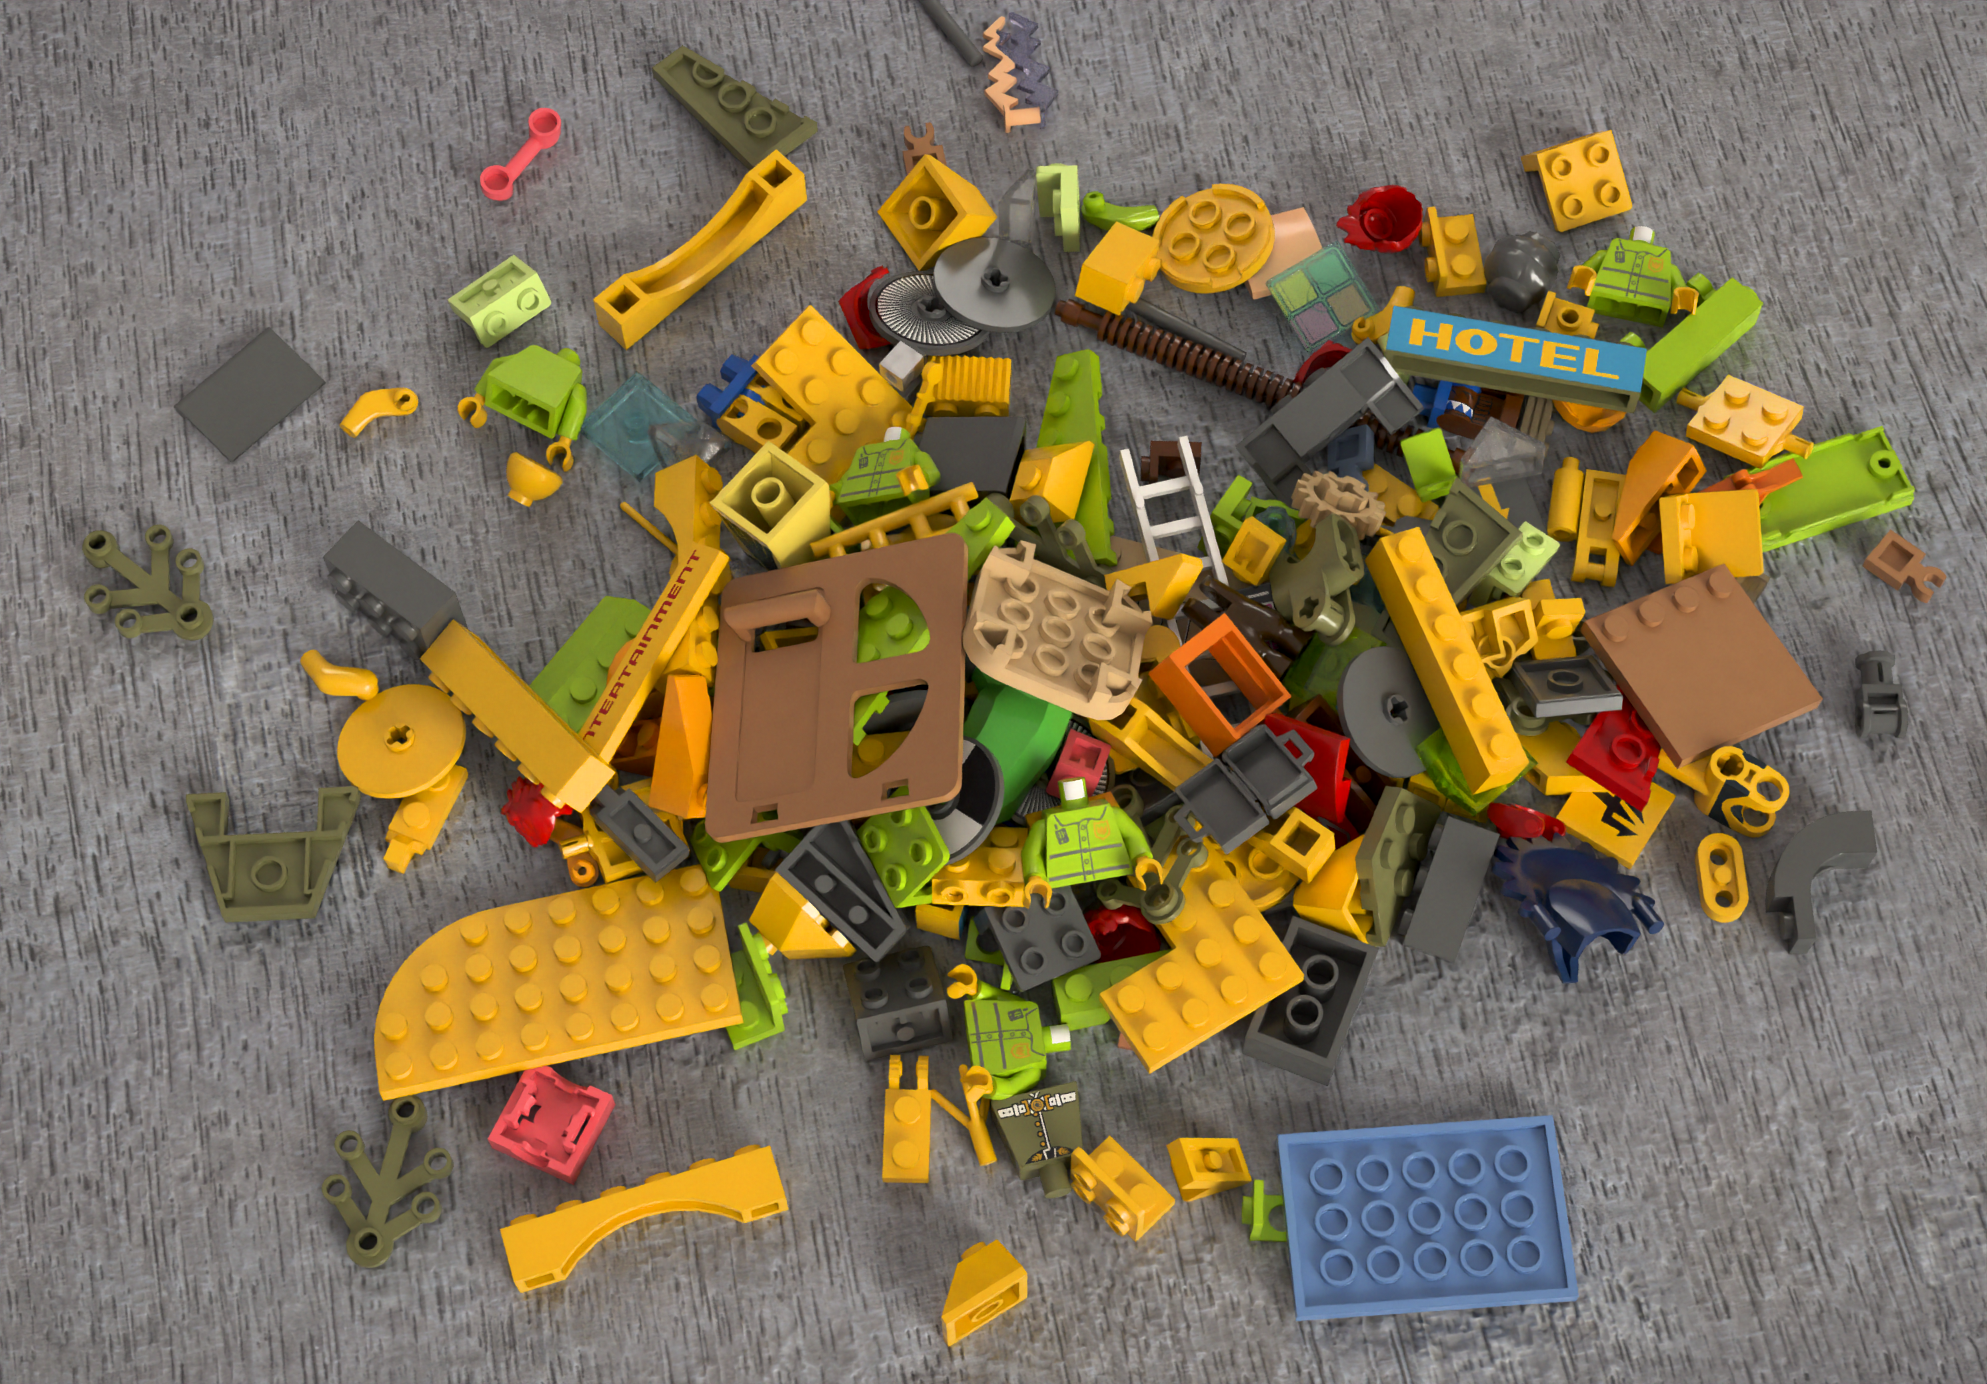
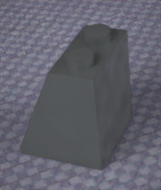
M1018 416L928 417L924 432L917 431L914 443L922 452L930 455L941 474L940 482L930 488V497L973 482L978 498L967 502L970 509L977 506L990 493H1000L1010 501L1019 465L1026 450V418ZM951 508L939 512L940 514L954 516Z

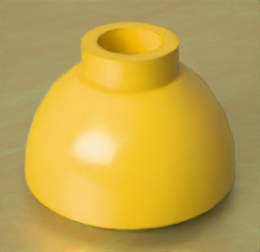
M514 452L510 454L506 466V478L511 489L507 496L530 507L533 501L551 496L562 485V477L551 469L521 453Z

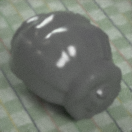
M1531 231L1522 235L1505 236L1496 242L1492 252L1486 258L1484 275L1488 283V292L1500 307L1516 313H1522L1531 305L1540 302L1546 297L1548 291L1554 285L1559 272L1557 264L1560 252L1555 242L1550 241L1542 234Z

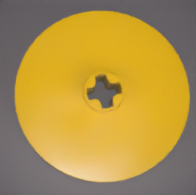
M407 684L386 689L377 693L372 699L362 703L346 721L337 745V758L340 768L351 785L358 787L359 791L369 796L394 799L419 793L441 780L459 759L466 740V724L463 714L450 701L451 697L432 686ZM401 737H402L404 740H407V741H406L405 743H403V744H401L400 742L397 741V740L400 739Z

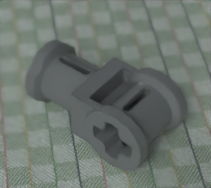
M1881 650L1869 651L1858 655L1855 658V665L1861 671L1862 685L1855 696V730L1857 737L1866 738L1869 734H1894L1896 738H1904L1908 728V708L1906 701L1903 699L1902 684H1893L1892 667L1895 665V655Z

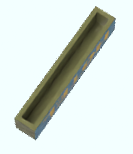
M1394 306L1385 358L1396 373L1634 413L1641 393L1647 349L1635 347L1627 342L1611 343L1593 340L1586 335L1569 336L1552 333L1547 329L1539 327L1528 329L1510 326L1498 320L1487 322L1469 319L1457 313L1440 314L1428 312L1416 306Z

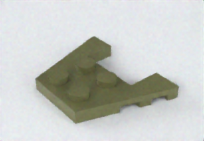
M358 787L318 788L316 831L228 835L229 797L226 792L186 794L187 807L192 816L194 829L202 848L221 915L226 923L313 919L316 917L361 800V791H359Z

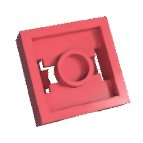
M542 1066L524 1070L490 1133L488 1141L493 1149L574 1185L616 1104L611 1094L591 1085L589 1087L577 1085L560 1076L551 1067ZM533 1105L540 1107L535 1114L534 1123L523 1118L519 1125L518 1119L521 1114L529 1117V1112ZM586 1119L588 1123L575 1145L573 1142Z

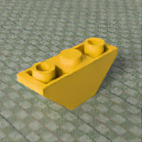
M1559 721L1550 722L1547 730L1536 736H1525L1516 733L1529 760V764L1521 771L1520 775L1545 796L1571 795L1572 792H1610L1566 763V760L1581 739L1580 734L1570 724L1566 722L1560 723Z

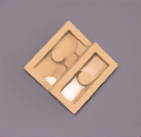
M1304 207L1271 215L1275 227V241L1271 254L1262 268L1244 282L1253 300L1274 295L1270 287L1273 281L1298 267L1303 268L1306 262L1324 252ZM1325 254L1305 266V270L1314 284L1316 283L1307 270V266L1325 257ZM1298 269L1295 272L1289 274L1288 276L1274 283L1272 287L1275 293L1278 294L1277 290L1275 289V285L1299 271L1303 273L1309 285L1312 284L1309 281L1306 274L1304 273V271L1302 269Z

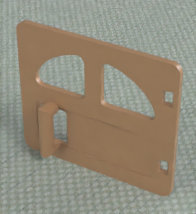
M947 533L738 577L727 583L721 596L717 651L718 663L716 665L705 830L713 840L725 843L950 801L959 793L962 786L966 656L963 648L962 634L967 618L968 545L959 534ZM879 583L892 586L905 593L917 604L925 618L930 634L929 644L923 650L857 663L860 594L867 585ZM808 618L811 623L818 627V636L814 641L757 653L754 652L756 628ZM921 684L928 685L927 696L920 715L900 747L889 759L872 772L860 778H853L851 773L856 700L865 695ZM908 785L909 795L887 799V789ZM777 809L778 819L757 823L758 813Z

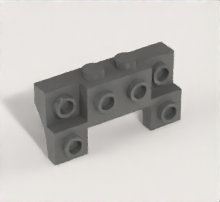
M1369 337L1327 371L1324 367L1315 371L1304 382L1306 388L1294 398L1291 394L1282 398L1271 409L1274 415L1236 445L1237 451L1262 479L1275 498L1285 503L1291 509H1295L1291 506L1293 502L1291 496L1298 479L1301 480L1304 473L1313 475L1305 463L1368 411H1370L1387 433L1392 436L1424 410L1423 405L1405 385Z

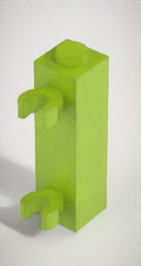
M1699 272L1687 281L1686 285L1699 293L1695 315L1689 314L1650 350L1647 349L1642 387L1638 400L1654 414L1756 324L1763 302L1759 300L1757 294L1750 287L1743 286L1732 277L1716 291L1711 282ZM1629 332L1619 341L1630 343L1635 347L1646 348L1643 341L1633 332Z

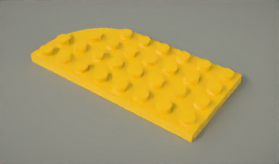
M701 864L673 869L656 883L648 875L484 910L444 927L416 948L393 976L380 1003L375 1023L374 1049L379 1093L383 1101L744 1023L720 892L711 888Z

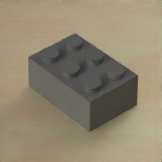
M359 520L323 556L329 571L327 578L337 590L335 594L336 599L349 611L354 613L358 609L368 617V623L379 634L386 637L390 633L400 641V647L411 658L418 661L453 619L468 629L456 593Z
M1293 916L1282 944L1304 973L1303 981L1256 1009L1245 1036L1242 1054L1328 1086L1373 970L1379 948Z

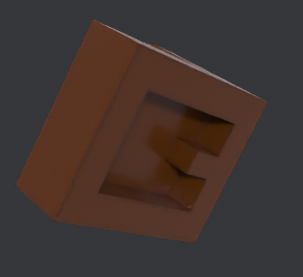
M1151 440L1150 455L1141 456L1140 481L1153 484L1158 482V475H1167L1172 479L1186 476L1177 446L1178 441ZM1189 442L1199 476L1202 442Z

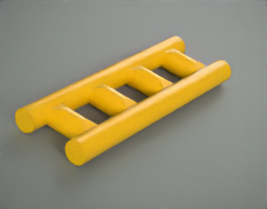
M969 482L812 542L810 546L817 560L827 555L830 558L847 555L845 548L866 540H870L873 549L890 546L886 533L908 524L911 525L917 540L942 535L953 526L933 533L926 517L951 508L958 523L970 510L967 502L978 498V494L973 482Z

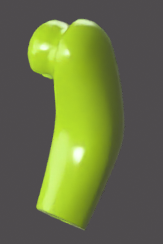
M1097 191L1087 193L1083 198V205L1081 207L1082 216L1086 221L1106 231H1109L1116 221L1137 231H1143L1156 226L1160 219L1155 205L1117 206L1105 202L1103 194Z

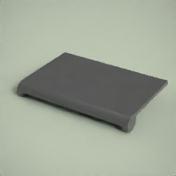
M268 327L175 404L174 408L181 417L187 418L232 463L326 384V382Z

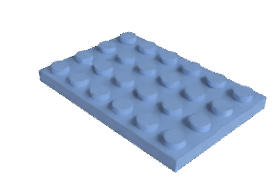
M1553 1115L1277 1134L1276 1144L1296 1321L1569 1302L1578 1299L1579 1294Z

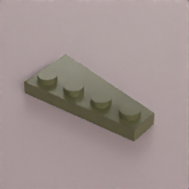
M683 45L652 67L653 77L749 170L753 169L776 149L783 156H786L818 132L816 121L807 116H804V118L799 117L789 111L788 105L777 99L772 101L756 92L755 86L744 80L738 82L726 75L723 68Z
M1456 477L1443 506L1438 510L1430 524L1425 541L1458 608L1521 540L1523 533ZM1385 606L1371 631V635L1382 646L1393 647L1406 652Z

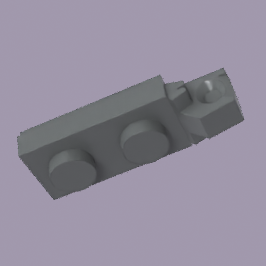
M606 784L590 802V805L593 807L590 810V815L595 820V823L655 883L689 856L688 846L630 788L625 791L622 787H619L614 791Z

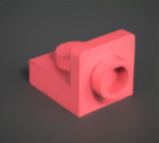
M1070 729L1056 767L1046 787V792L1060 798L1058 781L1074 777H1085L1088 797H1092L1112 746Z

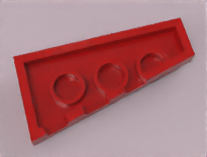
M1617 685V689L1623 695L1622 710L1599 712L1566 760V763L1642 812L1649 801L1650 786L1660 760L1658 756L1661 746L1619 685Z

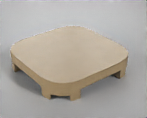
M1020 540L1016 548L999 549L997 546H994L975 580L962 634L963 648L970 661L983 673L995 680L1078 715L1095 720H1109L1123 714L1143 680L1138 678L1145 634L1152 624L1151 611L1142 612L1141 608L1128 596L1132 587L1116 579L1109 591L1033 559L1036 544Z

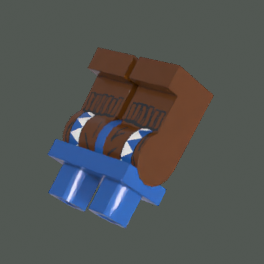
M1436 380L1439 381L1438 389L1415 382L1413 394L1424 407V410L1419 414L1429 417L1427 427L1433 429L1441 427L1450 433L1508 451L1524 394Z

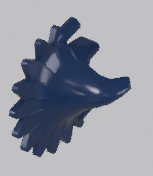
M1555 832L1550 842L1542 835L1537 838H1526V840L1520 837H1508L1506 841L1508 847L1498 845L1494 851V855L1501 862L1494 864L1492 872L1507 881L1503 883L1500 893L1522 902L1517 912L1522 917H1529L1546 939L1548 955L1562 984L1578 982V959L1585 947L1598 936L1608 939L1618 953H1628L1641 935L1632 914L1638 918L1650 934H1656L1664 927V922L1653 909L1655 900L1635 892L1641 882L1640 879L1635 876L1617 874L1618 860L1613 857L1597 859L1591 844L1587 842H1582L1576 848H1573L1564 836Z

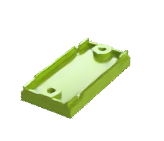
M1883 426L1855 435L1848 433L1816 443L1807 459L1788 452L1770 458L1762 469L1755 466L1746 469L1749 474H1755L1794 458L1803 475L1802 479L1768 494L1761 503L1762 553L1912 504L1915 488L1911 486L1902 469L1903 467L1883 432ZM1878 462H1880L1881 465H1884L1887 468L1880 467Z

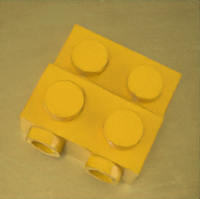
M993 827L987 838L972 853L955 863L943 866L932 877V904L1024 907L1022 898L1025 883L1021 851L1028 836V828Z

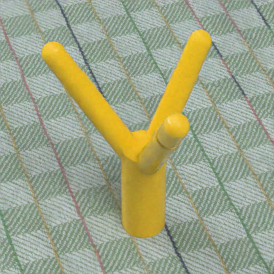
M965 1064L959 1066L960 1077H962L968 1071V1067ZM962 1083L964 1095L972 1087L970 1083ZM932 1089L931 1098L969 1130L979 1165L984 1166L996 1162L997 1158L986 1126L991 1099L982 1097L979 1110L977 1102L972 1103L966 1099L969 1118L936 1089Z

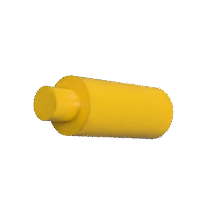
M1575 457L1564 458L1562 468L1555 470L1553 477L1547 532L1548 536L1560 542L1573 541L1577 538L1585 474L1579 470L1580 461Z

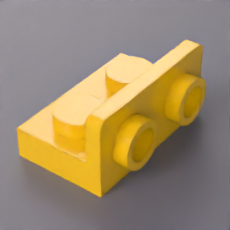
M1427 207L1418 240L1420 247L1427 248L1428 257L1424 261L1425 277L1427 282H1433L1436 297L1485 293L1487 283L1473 214L1437 217L1436 207Z

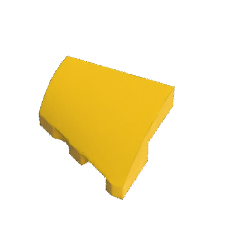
M1511 596L1460 612L1491 681L1495 677L1502 678L1511 669L1515 658L1521 654H1526L1538 642L1531 602L1528 598Z

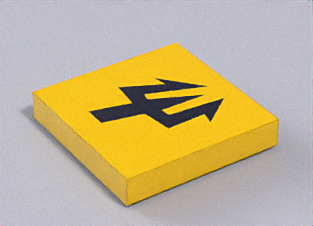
M1651 782L1649 801L1643 811L1640 812L1611 792H1572L1556 819L1565 823L1567 833L1582 842L1591 844L1592 848L1607 857L1617 859L1619 864L1631 869L1670 808L1676 795Z

